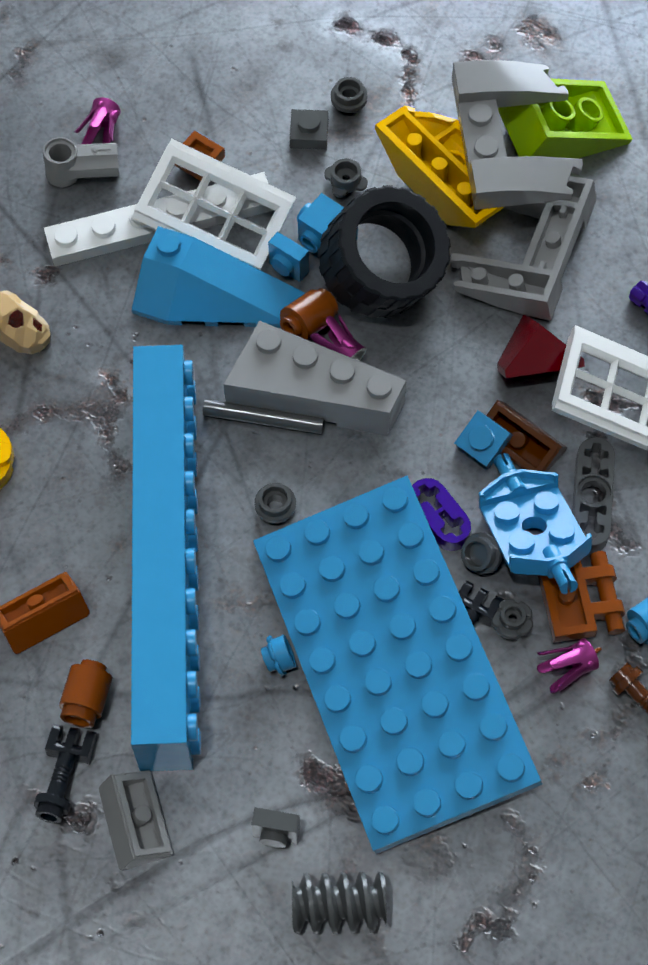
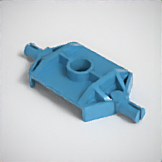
M503 453V458L499 454L494 459V465L501 476L479 492V509L510 571L515 574L548 576L549 579L555 578L561 593L568 594V589L570 593L574 592L578 587V583L574 579L570 568L590 553L592 546L591 533L586 534L585 537L558 488L559 475L556 472L518 470L511 461L509 454ZM537 528L542 530L543 533L533 535L525 530Z

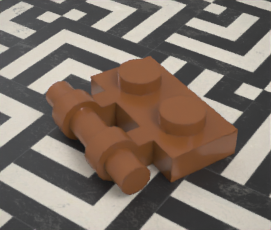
M596 551L590 554L592 564L590 567L582 568L580 560L570 568L574 579L578 583L577 589L572 593L569 592V589L568 594L561 593L555 578L549 579L548 576L538 575L553 643L595 637L598 631L595 620L606 622L609 635H618L625 631L622 619L625 615L622 600L617 599L613 583L617 578L614 566L608 563L605 551ZM587 585L597 586L600 597L599 602L591 603Z

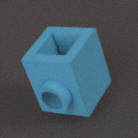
M323 193L312 203L305 204L297 216L298 240L304 248L312 253H318L322 234L328 228V224L344 209L343 206ZM358 226L356 230V240L358 239Z

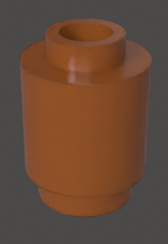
M326 289L309 290L281 310V329L308 340L311 338V334L318 333L328 326L326 323L328 316L334 318L338 314L337 301Z
M84 659L81 661V664L71 665L59 703V707L62 709L61 720L77 727L93 728L96 719L102 717L113 679L112 675L106 672L107 667L104 664Z

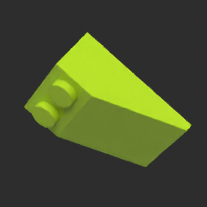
M550 78L557 87L565 86L569 93L568 100L498 108L518 156L579 159L628 145L633 140L605 81Z

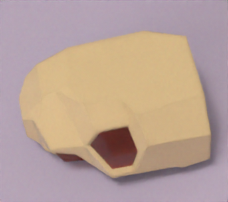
M0 291V342L18 353L34 354L42 351L50 343L51 335L47 322L39 315L37 310L23 302L16 294L9 291Z

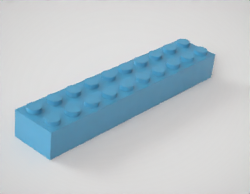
M183 345L133 346L131 746L139 770H151V772L193 770V755H201L200 728H198L197 714H192L200 712V687L197 686L196 672L200 671V652L196 631H199V606L196 605V591H199V572L195 552H198V528L195 525V514H198L197 489H195L197 453L194 446V440H197L196 416H194V405L197 403L193 360H185Z

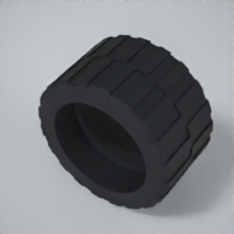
M383 185L380 188L373 187L367 189L363 194L357 195L328 224V228L322 234L320 240L321 245L318 249L319 270L329 292H332L342 306L345 305L350 311L358 315H366L368 318H389L397 313L401 314L437 287L436 284L442 281L446 274L445 270L450 263V238L447 235L445 222L438 215L439 212L424 197L403 187L397 188L392 185ZM377 224L391 230L401 239L407 248L411 262L408 282L394 283L376 276L366 267L356 245L358 225Z

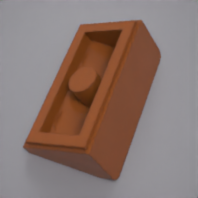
M66 571L1 605L0 629L13 652L18 654L87 617L90 611L80 590Z

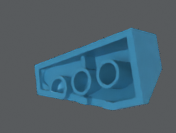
M158 226L143 256L132 314L166 325H182V321L205 322V326H218V322L242 323L244 327H256L258 322L262 321L281 328V310L305 294V292L195 237Z

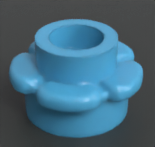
M269 635L266 638L267 646L261 648L263 660L270 672L277 670L281 676L286 675L287 670L297 667L291 645L285 635L274 639Z

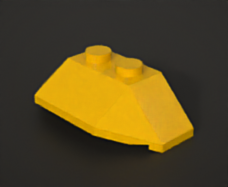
M404 105L375 125V130L398 177L415 194L421 195L431 206H434L439 212L440 218L447 225L476 228L504 208L474 210L460 125L457 119L431 112L415 111V108Z

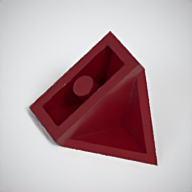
M523 315L497 363L498 372L505 378L559 371L566 344L527 315ZM581 356L578 368L585 367L584 358Z

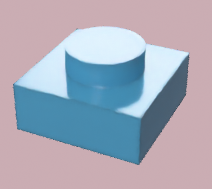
M277 231L268 241L269 264L279 274L283 276L289 275L298 282H301L309 273V250Z
M477 410L454 444L484 466L490 468L494 463L495 457L502 452L513 434Z

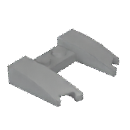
M502 60L453 62L452 85L474 210L571 200L574 190L567 187V183L571 173L580 175L583 166L582 159L544 156L507 157L498 108L568 100V90L564 85L557 87L547 75L549 72L547 65Z
M570 176L567 187L574 190L571 200L504 207V209L539 219L523 263L517 264L451 252V267L460 268L462 281L454 282L455 291L492 306L551 321L563 290L561 279L580 229H586L597 200L594 180Z

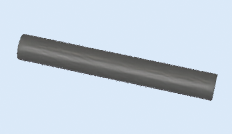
M205 399L203 405V415L319 434L323 432L324 418Z

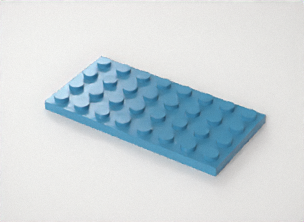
M408 475L253 540L375 854L542 785L536 767Z

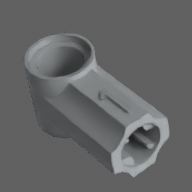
M56 137L47 141L43 147L46 178L50 184L56 187L64 188L71 186L78 178L119 176L117 143L76 145L66 137Z

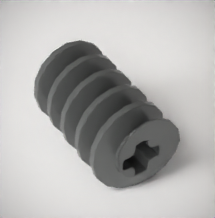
M359 872L354 886H351L346 873H340L336 886H332L327 873H322L317 887L313 886L308 873L303 874L299 887H295L292 880V924L295 934L301 933L305 920H309L314 934H319L324 920L328 921L332 933H338L342 919H346L351 933H356L361 919H365L370 933L375 932L379 919H383L385 925L387 924L386 881L383 872H377L373 886L369 885L364 872Z

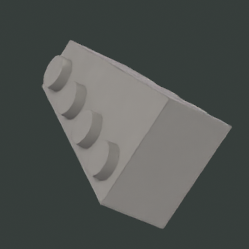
M262 321L258 322L223 384L226 403L324 418V421L336 423V426L340 428L387 436L405 404L406 393L405 379Z

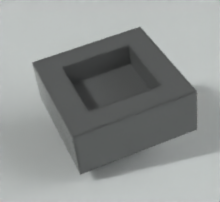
M292 109L290 148L327 150L328 110Z
M255 807L251 823L253 837L260 838V843L270 847L284 848L287 843L297 845L300 832V815Z

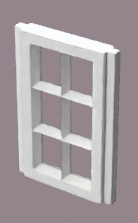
M171 138L135 208L131 220L154 231L160 226L195 237L262 271L269 256L268 241L277 231L281 232L296 201V197ZM174 164L203 177L194 195L166 182ZM210 180L239 194L230 212L201 199ZM162 188L190 201L182 219L153 207ZM246 198L275 211L266 229L238 216ZM198 205L227 218L218 237L189 224ZM234 222L263 235L254 254L225 241Z
M575 325L567 340L551 411L648 451V383L645 397L615 385L618 368L648 380V356ZM581 352L611 364L607 381L578 369ZM575 377L605 390L601 407L571 395ZM613 393L642 405L639 423L609 411Z

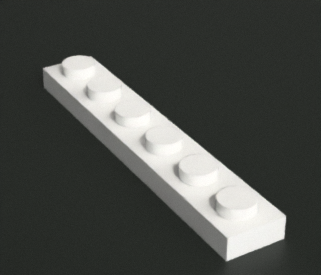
M264 172L250 175L268 184ZM219 184L207 186L201 199L230 212L239 194ZM196 189L186 192H189L194 195ZM174 194L157 199L153 207L182 219L190 201ZM246 198L238 216L247 218L274 210ZM137 204L44 227L54 267L150 243L156 231L131 220ZM198 205L189 224L205 229L224 224L227 218Z

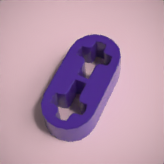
M423 478L416 481L412 487L419 503L422 493L427 497L435 495L434 506L437 509L436 511L427 501L420 503L438 546L446 551L462 549L463 544L471 533V521L466 513L438 480ZM443 518L452 528L460 526L459 536L456 537L452 532L444 534L445 522Z

